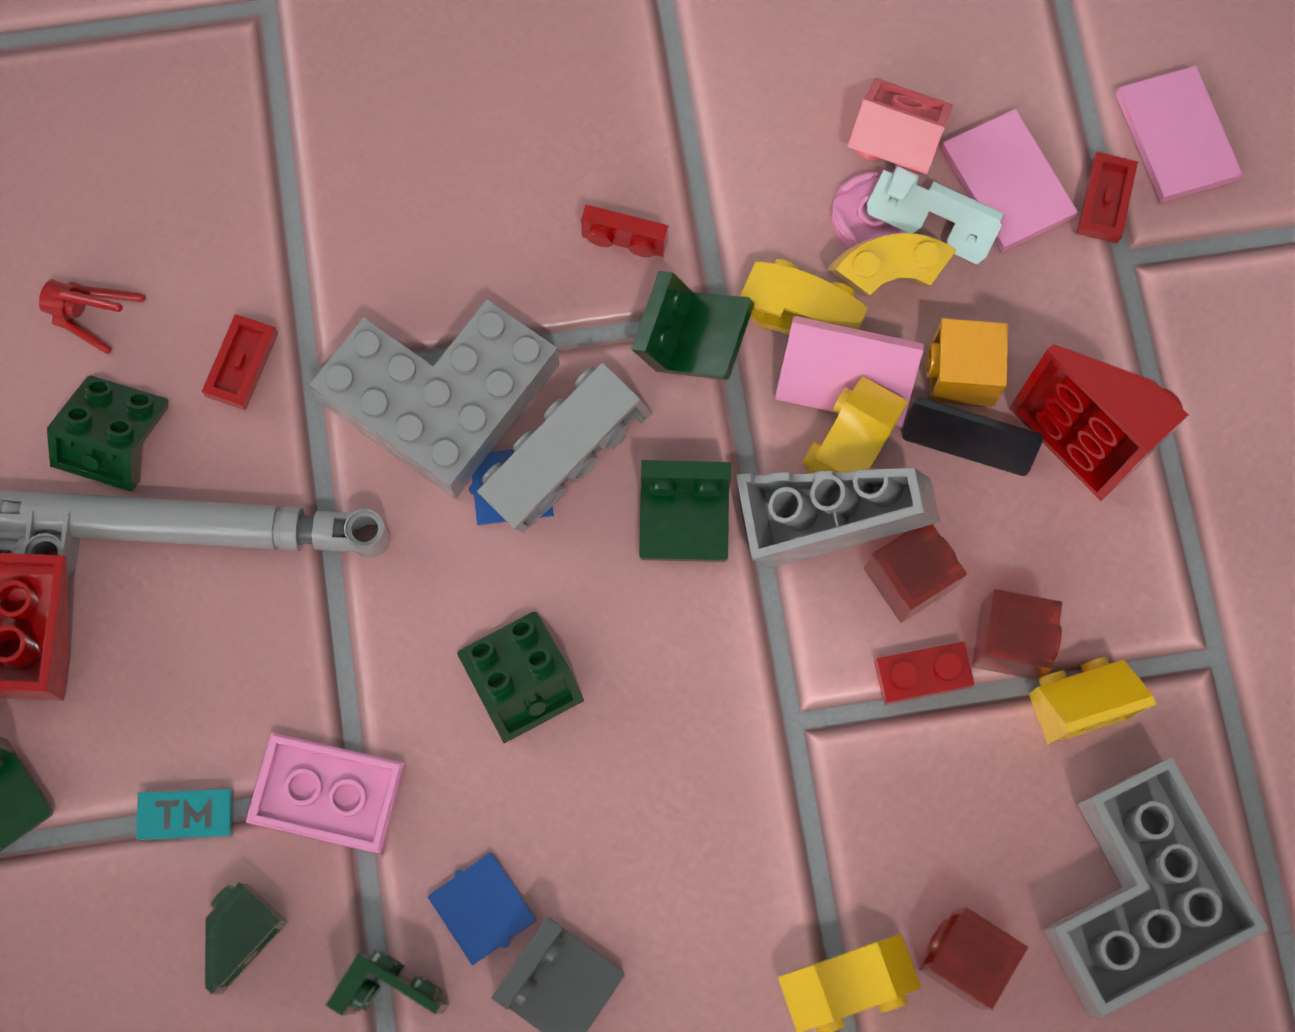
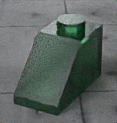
M241 882L235 887L229 884L223 888L212 900L210 905L214 909L205 918V988L211 994H223L288 924L249 884Z

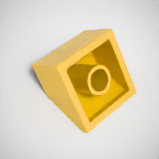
M1107 657L1081 665L1083 673L1070 677L1066 676L1064 670L1038 679L1040 686L1029 693L1047 745L1131 719L1157 705L1152 693L1125 660L1109 664Z

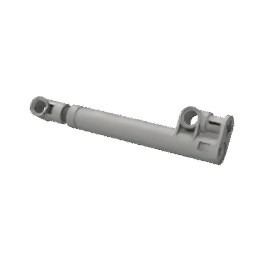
M0 489V553L46 555L47 552L58 549V555L67 557L68 578L73 574L77 565L80 538L269 550L281 548V550L300 551L303 544H313L314 550L355 552L366 558L381 555L388 548L390 542L389 531L381 516L374 510L367 508L358 509L352 513L316 511L315 516H309L304 514L302 507L284 506V508H280V506ZM366 525L378 527V532L374 539L368 542L357 540V534L362 527Z

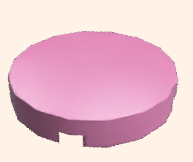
M868 172L852 177L840 187L833 202L831 222L837 237L848 248L875 237L907 233L867 213V202L880 178L879 173Z

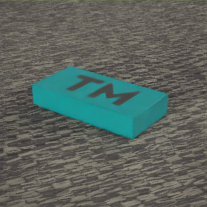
M234 790L140 792L137 796L136 839L143 841L233 837Z

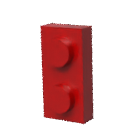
M1096 152L1092 160L1076 234L1115 244L1119 243L1123 235L1138 161Z
M585 204L581 218L582 237L588 238L591 243L597 246L611 247L616 245L628 248L631 253L640 257L649 258L655 255L664 258L668 244L669 225Z
M235 314L201 391L204 396L246 411L277 338L278 331L276 328Z
M964 641L876 658L874 661L884 705L969 689L975 685Z

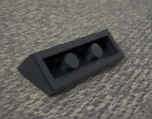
M919 396L915 398L902 434V438L905 441L1020 476H1026L1030 472L1044 439L1041 433Z

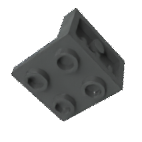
M547 916L491 999L506 1010H512L540 1032H587L625 974L620 968Z

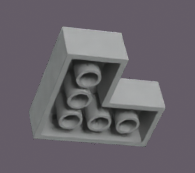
M487 299L437 363L432 366L363 317L311 381L309 386L320 404L456 499L472 479V475L487 455L493 452L559 367L558 348Z
M1172 757L1158 762L1077 804L1123 887L1042 929L1088 1016L1104 1017L1269 930Z

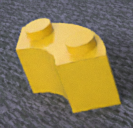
M913 233L890 234L868 239L854 245L842 253L827 270L860 295H871L883 283L897 278L906 279L919 286H931L957 250L938 239L926 235Z
M776 259L774 263L755 262L740 294L741 297H749L754 302L750 316L753 322L760 328L775 330L787 335L790 334L793 316L859 330L868 310L867 306L854 297L855 291L848 285L840 282L830 283L813 274L799 270L795 264L784 259Z
M864 376L860 378L853 391L845 387L833 407V411L839 413L831 430L822 445L817 442L813 443L802 462V465L808 468L806 474L815 473V471L856 472V470L871 469L909 401Z
M902 933L778 977L796 1032H803L816 1028L817 1032L837 1031L845 1027L843 1018L877 1005L881 1013L900 1008L908 1004L905 995L922 988Z

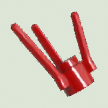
M51 279L44 284L41 290L39 308L42 312L53 315V325L67 329L93 347L109 354L112 350L109 345L72 322L71 318L80 317L85 309V305L115 312L123 310L121 304L101 298L144 302L146 297L141 293L84 286L74 282L66 284Z

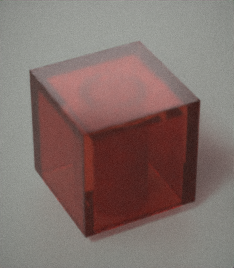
M933 524L903 533L873 552L864 567L865 572L900 623L908 620L956 589L967 575L959 563L954 550L939 534Z
M994 589L981 603L972 668L1038 680L1053 669L1054 660L1060 648L1062 627L1059 624L1062 602Z
M968 907L953 910L949 919L945 918L938 926L927 945L926 951L928 954L919 970L976 1008L993 1010L1026 953L1028 946Z

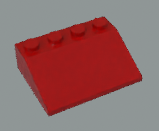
M1052 344L1045 351L1009 407L1031 431L1041 433L1044 436L1042 443L1100 501L1134 472L1189 415L1183 409L1180 399L1172 391L1161 388L1154 380L1056 344Z
M0 553V698L64 701L69 664L67 557L64 555Z

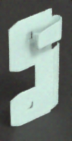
M897 166L893 174L883 170L867 202L868 215L907 233H915L922 227L930 211L955 223L947 239V244L957 250L954 255L976 265L987 257L1002 226L1000 221L1004 213L936 182H933L929 190L916 185L919 175L900 166Z

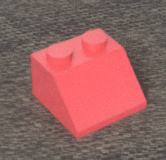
M875 77L863 99L847 147L855 149L856 154L864 159L878 161L881 158L896 163V168L900 166L915 174H919V172L928 174L953 104Z

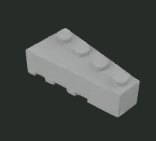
M603 362L596 369L592 366L585 370L575 382L577 389L565 401L561 398L554 402L544 414L546 421L534 433L530 430L523 434L513 446L514 454L504 464L501 462L496 463L483 476L482 482L484 484L477 492L514 529L524 533L565 495L567 491L563 486L565 482L570 479L574 483L585 477L594 468V464L598 459L596 454L601 449L603 451L609 448L614 450L626 439L625 432L630 422L636 418L642 424L653 414L643 401Z
M915 468L856 470V472L815 471V473L791 474L790 472L772 473V475L736 474L752 560L771 568L940 522L931 479Z

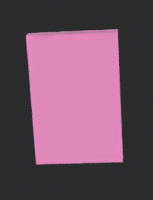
M1197 66L1118 88L1116 97L1160 203L1236 182L1243 175Z
M1016 109L942 143L941 151L968 197L1004 213L1000 221L1002 226L995 239V243L1001 253L1074 219L1078 214L1077 209Z
M793 316L775 399L835 412L833 407L844 388L847 387L853 391L860 378L864 376L910 402L924 344ZM909 402L896 426L903 427Z
M271 732L246 823L382 855L405 764Z

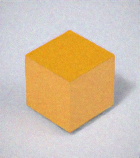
M942 318L927 352L926 376L930 378L929 400L948 404L994 407L1007 386L1008 323Z

